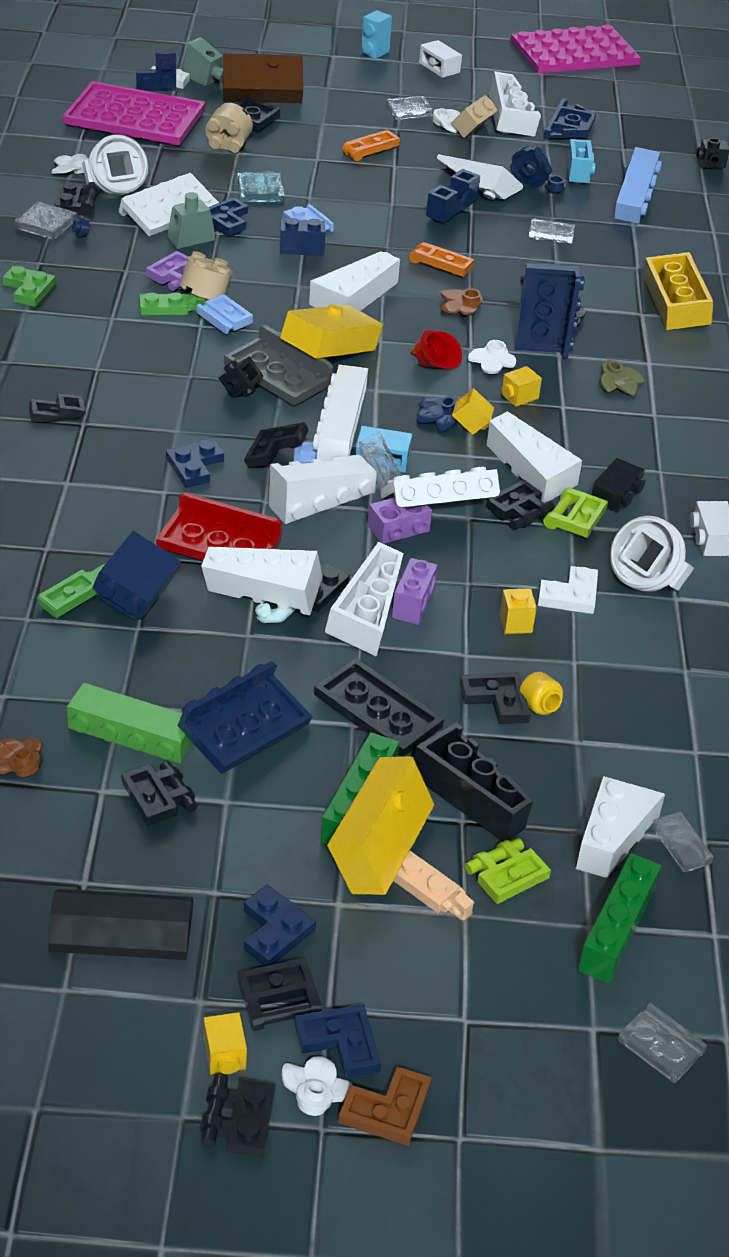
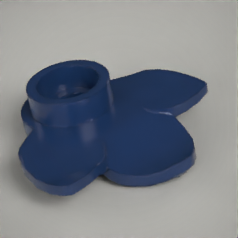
M446 396L443 398L429 397L418 403L422 409L417 414V424L436 421L440 433L447 431L457 422L452 413L458 398Z

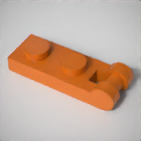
M389 130L345 142L342 146V152L350 156L354 161L359 162L363 156L373 155L374 153L399 146L400 138Z
M421 242L408 255L409 260L414 264L422 262L436 269H442L462 277L474 267L475 260L426 242Z

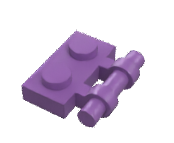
M176 251L146 268V276L162 285L170 281L168 288L171 291L181 290L183 288L180 286V281L188 256Z

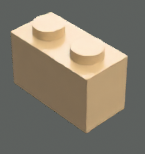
M485 94L464 109L451 123L465 138L483 125L498 109Z

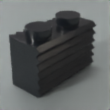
M616 457L613 463L604 470V473L595 480L591 495L608 501L607 509L609 508L617 513L624 505L628 507L631 504L635 493H641L646 482V479L643 478L645 469Z

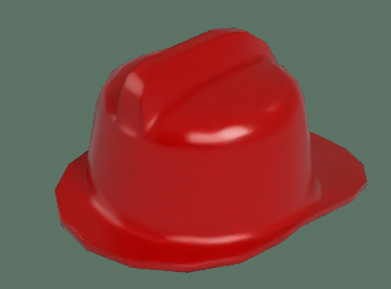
M425 330L421 338L416 341L415 348L410 352L411 355L416 356L418 362L425 368L455 369L462 361V350L457 339L451 334L441 331Z

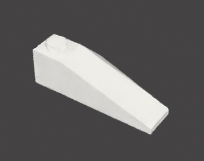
M439 154L437 156V159L455 174L461 169H465L481 175L479 191L488 199H506L523 188V185L502 166Z

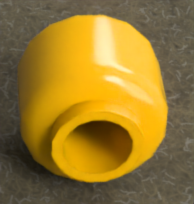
M534 672L527 676L520 686V692L526 698L529 709L536 714L542 716L549 715L556 711L562 703V686L546 673Z

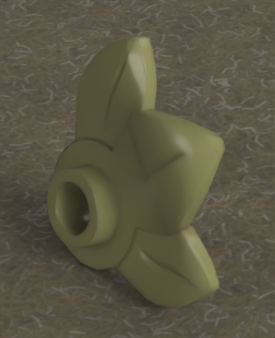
M607 360L601 367L602 377L600 382L607 392H612L618 388L634 396L637 391V384L644 383L643 376L637 370L625 367L616 360Z

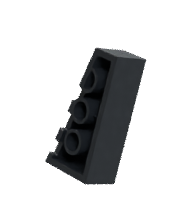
M458 722L453 723L416 746L414 761L427 787L502 841L510 840L525 830L533 800L509 775H502L497 770L498 764L491 757L486 758L478 750L479 744L473 738L468 739L462 733L463 727Z

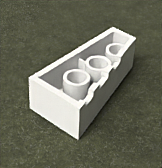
M494 71L489 89V97L498 109L493 115L496 130L504 134L516 133L535 137L541 114L539 111H534V104L528 102V95L526 92L521 91L522 87L513 74Z
M381 251L311 280L309 305L315 308L329 307L330 304L350 305L359 311L363 310L398 283L400 259L392 256L390 253Z
M508 411L490 420L487 446L504 464L508 463L512 467L511 472L516 477L520 476L542 492V502L545 503L561 495L564 489L573 488L578 485L582 465L580 458Z
M361 455L332 457L330 461L313 459L311 463L305 464L294 461L289 462L287 466H281L279 463L270 464L269 507L287 524L375 493L377 471Z
M380 542L377 543L331 607L325 633L377 656L404 553Z
M208 547L201 565L208 591L236 598L247 596L251 597L253 602L260 604L268 601L276 603L278 608L285 610L293 607L300 609V612L306 615L311 614L323 576L318 551Z

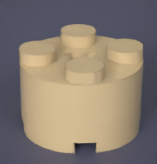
M224 103L215 110L205 128L210 147L213 149L230 150L233 153L241 149L253 129L250 115H246L242 111L243 108L234 103Z
M193 251L192 256H189L180 286L185 290L186 286L192 288L191 293L199 297L213 299L226 294L233 272L227 267V261L220 258L211 260L206 258V255Z

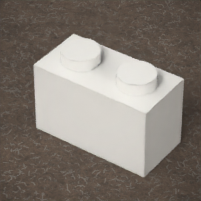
M439 40L420 46V64L442 78L460 73L462 55Z
M697 501L694 512L690 514V526L695 530L696 544L700 545L703 556H729L728 501Z

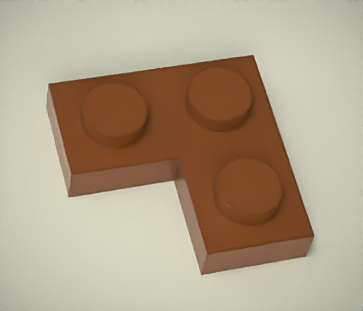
M397 1067L386 1096L351 1085L340 1111L338 1123L409 1146L428 1095L432 1077Z

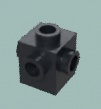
M718 138L702 139L701 146L697 148L696 157L699 159L701 166L706 169L726 168L729 156V147L726 140Z
M248 356L240 362H237L235 359L224 367L225 372L218 379L231 397L234 398L241 393L243 396L251 393L256 388L254 385L264 375L252 358Z

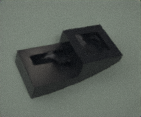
M58 393L56 401L30 398L29 403L31 422H60L83 416L86 411L83 396Z

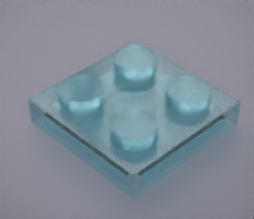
M251 171L238 173L237 181L241 202L284 201V190L280 173L266 171L265 173H254Z

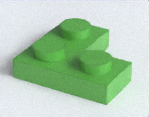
M12 266L3 276V285L18 288L13 294L14 302L34 307L39 304L56 284V276L46 274L43 271L25 269L22 266Z

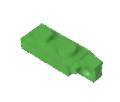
M176 292L170 294H140V314L188 315V311H197L198 304L205 305V298L194 294H180Z
M105 564L91 572L80 570L39 594L37 597L38 605L53 617L58 618L97 595L92 587L99 571Z

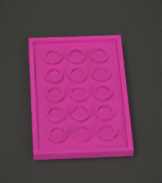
M607 24L602 25V27H570L564 30L555 28L552 31H520L511 34L510 41L537 73L640 65L641 57L613 26Z
M91 81L64 113L63 124H68L72 127L90 128L92 131H106L113 135L122 134L130 138L148 139L151 142L160 141L175 146L183 142L205 111L206 102Z

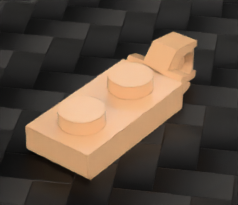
M409 851L393 881L437 913L449 911L463 922L471 916L474 901L465 894L466 892L458 884Z

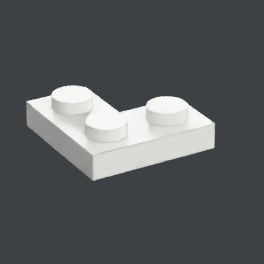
M571 566L568 583L541 579L538 606L593 614L598 570Z

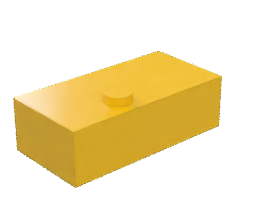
M690 252L647 257L645 260V283L666 330L711 325L713 299Z
M330 304L329 307L288 311L280 338L317 359L374 351L383 324L350 305Z
M413 756L379 757L327 845L351 894L386 895L434 807V802Z

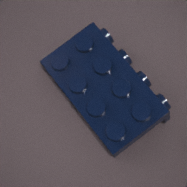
M526 263L514 344L515 350L562 353V359H568L569 352H573L574 337H571L572 332L577 330V317H575V313L580 311L581 297H578L579 291H583L585 282L584 276L580 274L579 266Z
M273 661L265 665L258 664L250 673L242 677L240 675L234 677L224 687L220 689L215 687L205 697L199 700L193 699L182 708L183 714L178 727L221 774L305 727L313 717L273 675L277 668Z

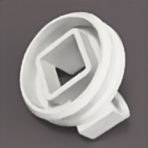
M110 135L103 138L92 149L89 160L82 162L86 184L95 182L101 190L115 196L131 194L144 183L147 174H149L148 160L143 148L135 140L124 135ZM126 154L123 157L127 175L112 177L107 156Z
M641 516L627 522L617 532L611 545L610 562L615 575L624 584L639 591H656L667 585L679 591L694 569L693 566L685 562V543L680 532L672 524L656 516ZM655 540L664 548L649 570L646 571L631 561V559L638 562L651 542Z

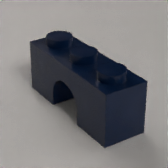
M461 169L451 176L449 188L442 185L434 188L428 193L426 216L437 222L445 223L478 199L481 175Z

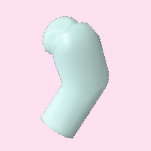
M262 603L256 607L255 612L258 615L257 619L262 623H281L297 608L290 607L289 610L281 608L271 609L268 603Z

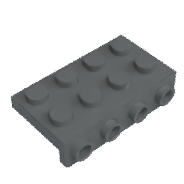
M267 325L259 327L258 338L224 355V364L226 365L235 359L237 362H240L250 356L264 375L257 384L294 406L331 385L333 366L329 361L324 358L316 359L280 338L281 334Z

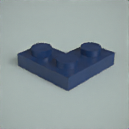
M155 50L156 69H136V89L144 91H176V51Z
M232 197L208 207L211 211L213 226L224 234L231 236L246 229V221L241 219L240 216L248 214V205L237 198Z
M215 439L167 449L166 459L185 488L209 483L210 473L205 466L224 462V452Z
M268 884L244 902V912L262 925L261 928L244 940V950L264 966L275 964L316 929V921Z
M364 1004L295 1015L294 1025L302 1054L337 1048L345 1078L381 1071L380 1057Z

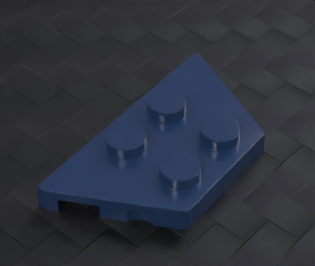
M562 98L545 129L544 137H587L596 120L597 113L585 109L579 104L573 107L568 104V99Z

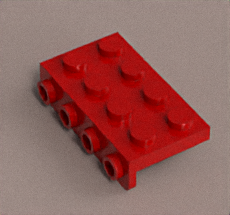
M183 492L179 497V508L157 536L156 545L170 552L202 561L205 558L208 547L277 549L282 537V522L274 517Z

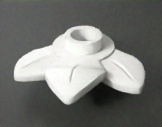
M435 109L432 114L433 122L450 132L456 133L457 129L451 122L461 112L453 109Z
M75 154L72 157L68 155L59 156L54 159V163L58 166L51 172L52 174L73 170L75 174L84 173L82 162L89 160V158L84 154Z
M491 340L485 348L474 349L468 356L469 361L481 363L482 371L487 374H497L503 367L514 368L516 365V358L508 353L506 344L500 340Z
M323 1056L312 1057L306 1062L305 1067L285 1063L281 1072L284 1086L296 1093L300 1110L313 1116L323 1114L334 1102H344L352 1085L351 1082L345 1079L336 1078L337 1070L334 1063Z

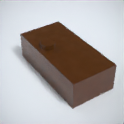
M223 53V101L240 102L248 97L266 103H302L304 90L303 55Z

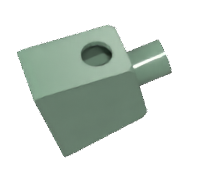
M199 37L187 43L183 72L190 73L191 80L205 86L218 80L223 82L222 54L203 38Z
M194 192L185 194V203L172 207L167 238L177 249L215 240L211 211L202 200H198V194Z

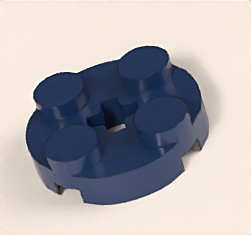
M538 146L522 147L511 158L510 170L512 175L522 185L524 183L530 185V188L542 186L552 173V167L547 157ZM530 164L533 169H529L527 166Z

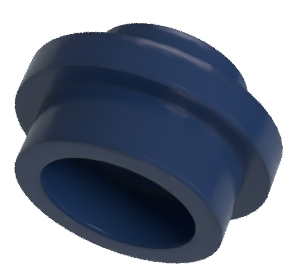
M558 175L549 176L545 182V188L551 193L558 194L566 189L565 179Z
M78 215L77 219L73 220L72 231L76 233L78 238L87 236L90 227L89 218Z

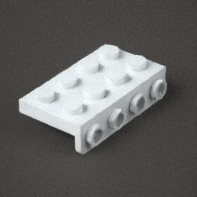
M191 173L121 198L119 213L121 216L129 214L144 232L151 236L169 229L172 207L185 203L186 193H197L198 200H202L208 207L219 202Z
M486 467L472 468L464 473H461V470H450L438 476L435 475V472L424 473L413 479H410V475L394 477V480L387 481L388 484L380 488L381 499L395 498V503L400 508L496 497L500 493L497 469L486 471Z

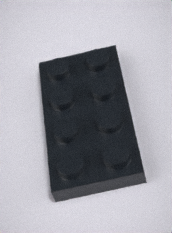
M357 658L351 660L314 687L315 696L368 734L372 732L399 741L398 755L401 757L406 756L416 746L443 728L444 718Z

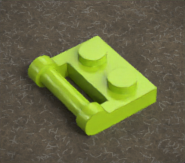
M566 488L561 493L560 501L556 507L545 516L543 523L549 529H556L558 527L575 535L588 538L606 511L608 501L572 488ZM575 503L568 516H564L563 514L568 506Z

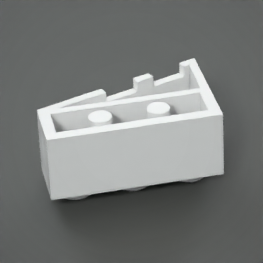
M603 776L581 843L576 869L608 878L628 855L630 848L643 838L645 831L650 825H654L657 822L665 794Z

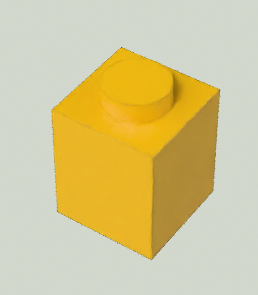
M528 366L508 372L503 377L501 395L516 407L539 399L542 378Z
M473 388L456 401L452 416L473 435L480 429L485 430L489 427L494 407Z
M531 588L503 590L499 616L504 634L532 633L537 607Z
M240 1013L204 1017L203 1040L210 1075L220 1073L232 1074L239 1070H246L247 1046Z

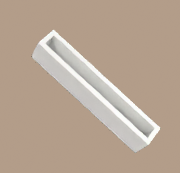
M339 365L337 373H332L331 385L328 387L324 409L321 411V418L317 426V434L314 436L313 450H317V459L330 461L332 457L350 456L366 393L368 368Z

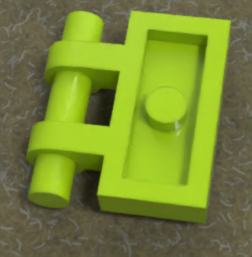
M520 838L512 841L505 840L497 844L496 849L487 853L482 851L474 855L473 860L464 864L465 870L469 875L478 871L481 872L478 875L477 882L496 904L549 879L551 869L531 848L522 853L519 852L524 849V844ZM500 860H503V861H504V862H502V863H500V864H496V862H498V861H500Z

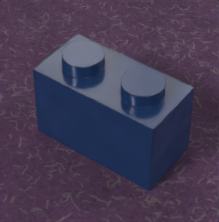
M281 219L280 254L324 256L325 221L319 219Z

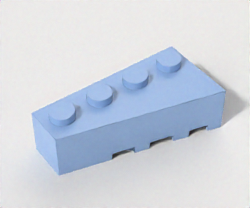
M635 147L616 202L614 219L639 224L642 215H646L647 202L651 200L653 188H655L657 181L656 174H659L661 170L660 152Z

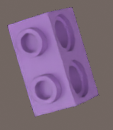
M395 498L369 504L367 525L378 540L385 544L429 532L432 510L428 505L400 508L396 505Z
M413 558L410 559L394 594L392 618L417 625L420 624L435 590L437 564Z

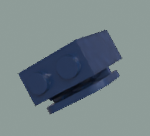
M133 530L99 571L92 589L95 590L97 596L102 601L127 617L140 620L147 615L157 602L160 594L171 582L181 561Z

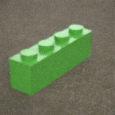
M87 683L81 685L67 705L68 728L104 739L108 742H114L179 764L182 763L193 745L192 741L178 727L183 714Z

